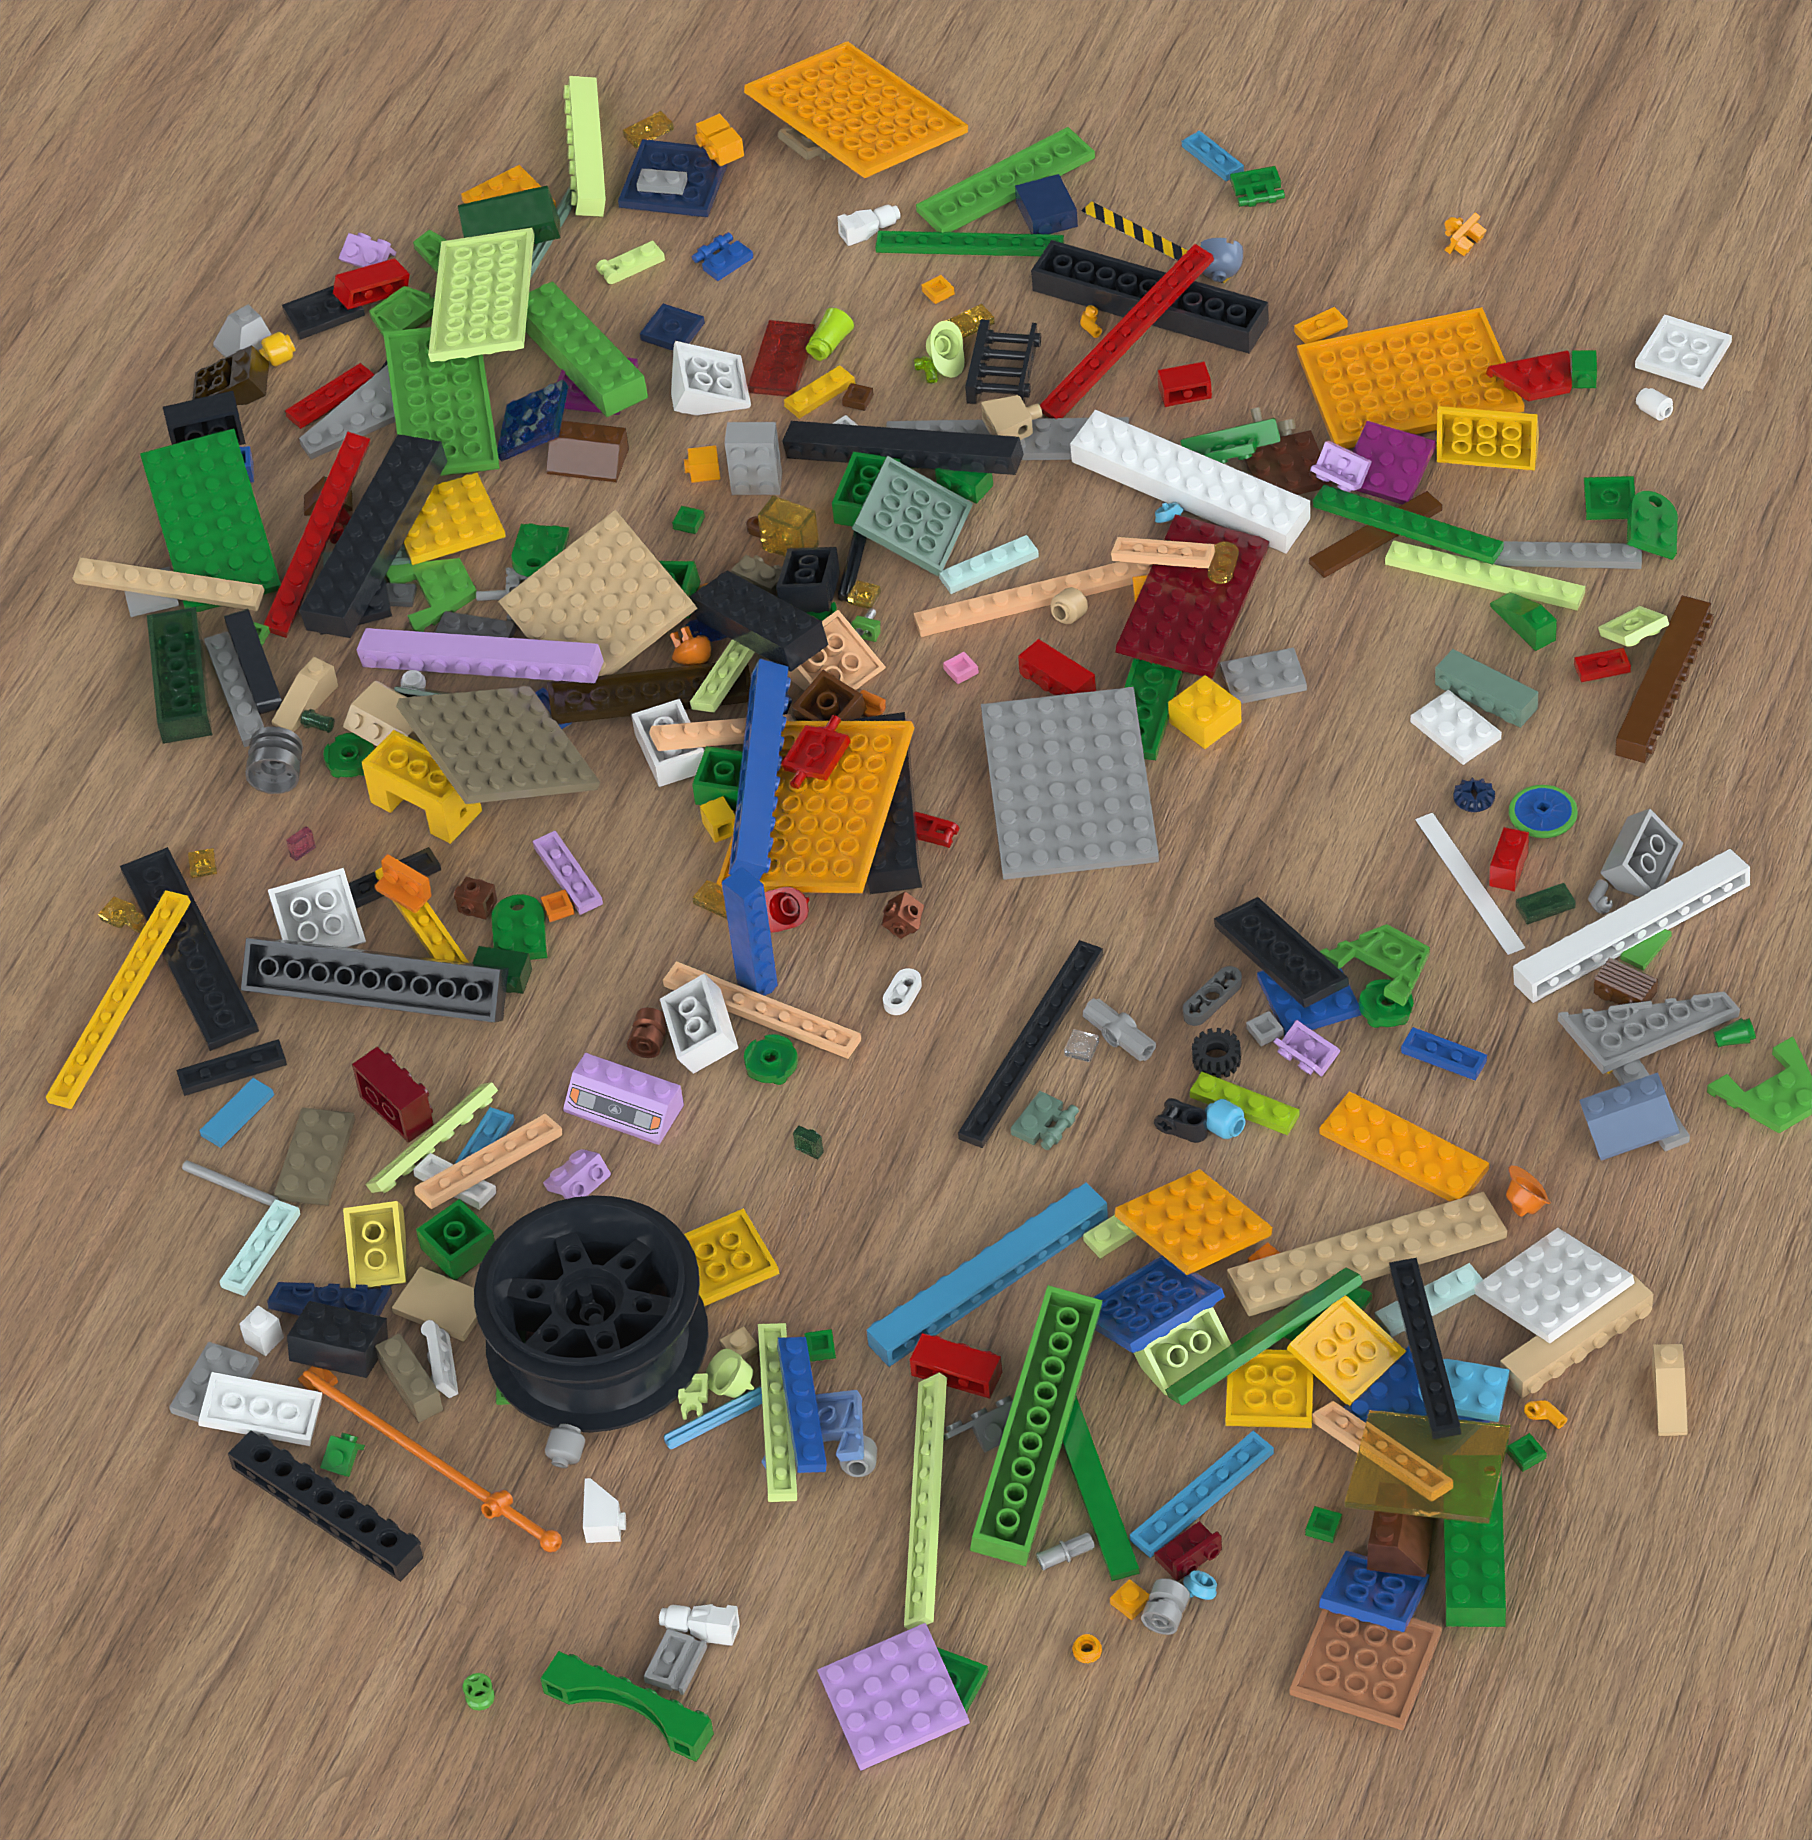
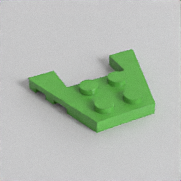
M403 286L369 310L370 317L383 338V332L415 329L433 316L435 298H431L429 293Z
M460 558L427 561L415 565L411 563L391 565L385 575L389 583L405 584L414 580L417 581L430 608L407 615L413 631L424 632V629L431 624L435 626L441 621L445 611L454 613L476 598L477 590Z
M1386 924L1360 934L1359 939L1348 942L1345 940L1338 943L1337 948L1330 951L1325 948L1320 953L1338 969L1343 967L1353 957H1356L1368 966H1372L1389 977L1394 978L1384 988V996L1404 1006L1429 957L1430 947Z
M1793 1037L1773 1047L1772 1055L1786 1068L1782 1072L1747 1092H1744L1726 1074L1708 1084L1707 1093L1713 1097L1717 1095L1727 1101L1726 1104L1734 1109L1739 1107L1750 1113V1118L1777 1133H1781L1812 1115V1075Z

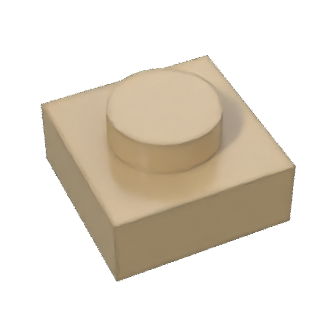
M744 1326L720 1339L723 1349L727 1348L735 1351L742 1356L743 1360L759 1352L758 1344Z

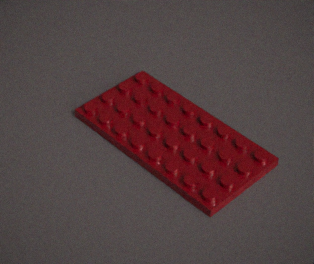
M1175 514L1164 541L1214 544L1215 553L1209 568L1153 564L1116 644L1115 653L1202 677L1206 675L1208 678L1213 679L1269 549L1270 541L1251 534Z

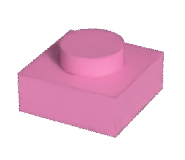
M965 652L943 663L944 670L957 684L979 673L978 666Z

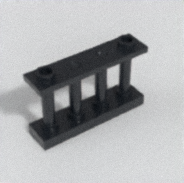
M980 319L965 385L967 404H976L978 394L982 395V392L1015 394L1020 396L1025 404V399L1030 398L1031 393L1029 380L1036 348L1041 346L1042 336L1041 333L1037 332V323H1032L1030 335L997 333L994 330H990V320ZM994 342L1027 344L1026 351L991 349L989 344ZM990 359L1024 361L1022 368L987 366L985 362ZM986 375L1020 378L1019 385L983 383L982 378H986Z

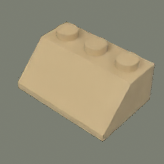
M374 681L351 704L343 728L376 746L393 730L423 744L397 708L399 698H407L406 696L378 681Z

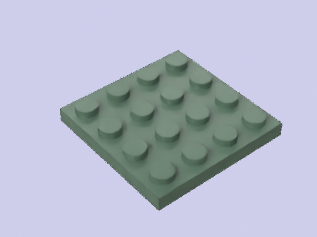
M887 456L852 529L939 577V573L944 569L973 503Z

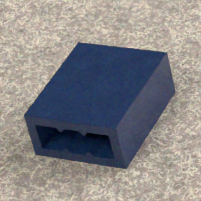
M1059 174L1015 185L1016 204L1031 234H1053L1078 227L1077 208Z

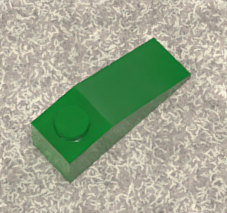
M1512 592L1490 603V607L1535 651L1556 641L1557 619L1541 604Z

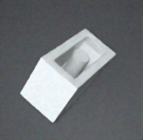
M591 1478L585 1479L583 1530L586 1543L621 1541V1530H626L625 1512H620L619 1502Z

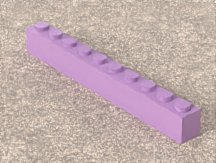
M372 628L365 629L356 649L362 666L369 668L562 680L580 683H595L604 662L599 645L594 643Z

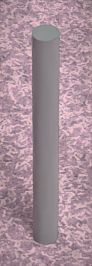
M186 1160L183 1163L182 1169L268 1206H271L275 1199L279 1200L273 1195Z

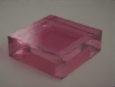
M307 826L286 840L290 857L295 861L316 848L312 830Z

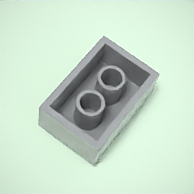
M727 422L725 450L732 495H780L782 467L776 422Z

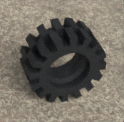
M1212 1028L1207 1029V1034L1202 1031L1199 1033V1037L1196 1036L1194 1038V1043H1192V1061L1195 1070H1199V1074L1204 1072L1212 1076L1216 1075L1220 1079L1221 1074H1224L1227 1078L1230 1076V1071L1234 1074L1237 1071V1067H1240V1041L1237 1040V1036L1234 1033L1230 1036V1031L1227 1029L1222 1033L1221 1028H1217V1032H1213ZM1218 1049L1225 1051L1227 1054L1222 1057H1210L1206 1053Z

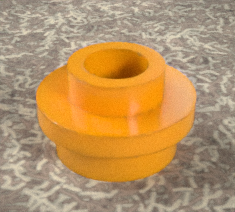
M1081 1635L1073 1643V1655L1082 1663L1095 1662L1102 1654V1645L1093 1635ZM1084 1649L1092 1650L1090 1652H1083Z

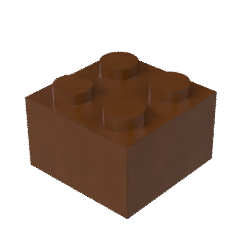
M822 670L792 705V710L796 721H829L832 715L838 716L841 721H854V719L862 716L867 707L861 693L825 670Z

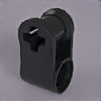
M1168 1098L1165 1101V1108L1161 1115L1156 1116L1154 1119L1155 1127L1161 1132L1193 1143L1202 1142L1208 1136L1206 1112L1200 1107L1183 1103L1174 1098Z

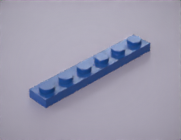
M806 1337L778 1338L777 1349L797 1473L826 1472L827 1462Z

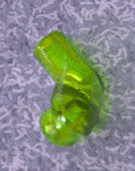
M927 356L914 359L915 370H924L926 382L929 384L936 383L938 375L933 360Z

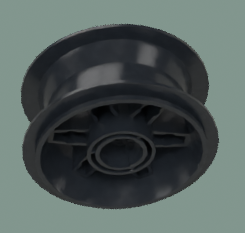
M599 1195L580 1196L556 1201L537 1208L513 1223L496 1239L484 1256L477 1272L474 1286V1308L478 1324L486 1340V1358L494 1383L504 1398L520 1413L552 1428L559 1427L560 1424H568L579 1428L581 1432L611 1431L631 1426L657 1414L678 1398L679 1389L685 1388L686 1390L691 1384L693 1376L698 1373L702 1365L709 1338L708 1318L704 1303L699 1295V1267L688 1239L677 1225L665 1215L647 1205L630 1199ZM659 1284L667 1297L650 1294V1291ZM517 1329L535 1333L524 1343Z

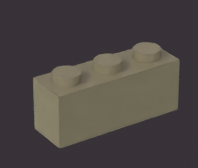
M400 1333L375 1346L380 1366L418 1423L443 1411L438 1389Z

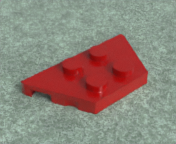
M1568 350L1488 366L1486 371L1488 377L1492 378L1496 375L1505 381L1504 387L1518 393L1520 397L1528 402L1568 394L1572 388L1570 353Z

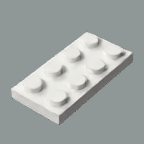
M212 1372L199 1417V1426L247 1434L251 1430L257 1435H265L269 1439L310 1446L322 1401V1392Z

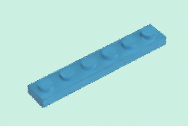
M1252 1431L1130 1534V1541L1149 1558L1153 1557L1156 1551L1173 1540L1274 1454V1447L1256 1432Z

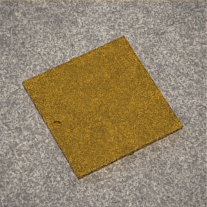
M1369 1410L1345 1498V1507L1489 1524L1510 1437L1511 1425L1459 1420L1461 1435L1432 1439L1427 1416Z

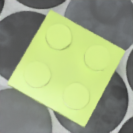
M1638 606L1599 626L1598 629L1601 637L1625 646H1634L1640 642V639L1658 634L1662 628L1669 625L1666 615Z

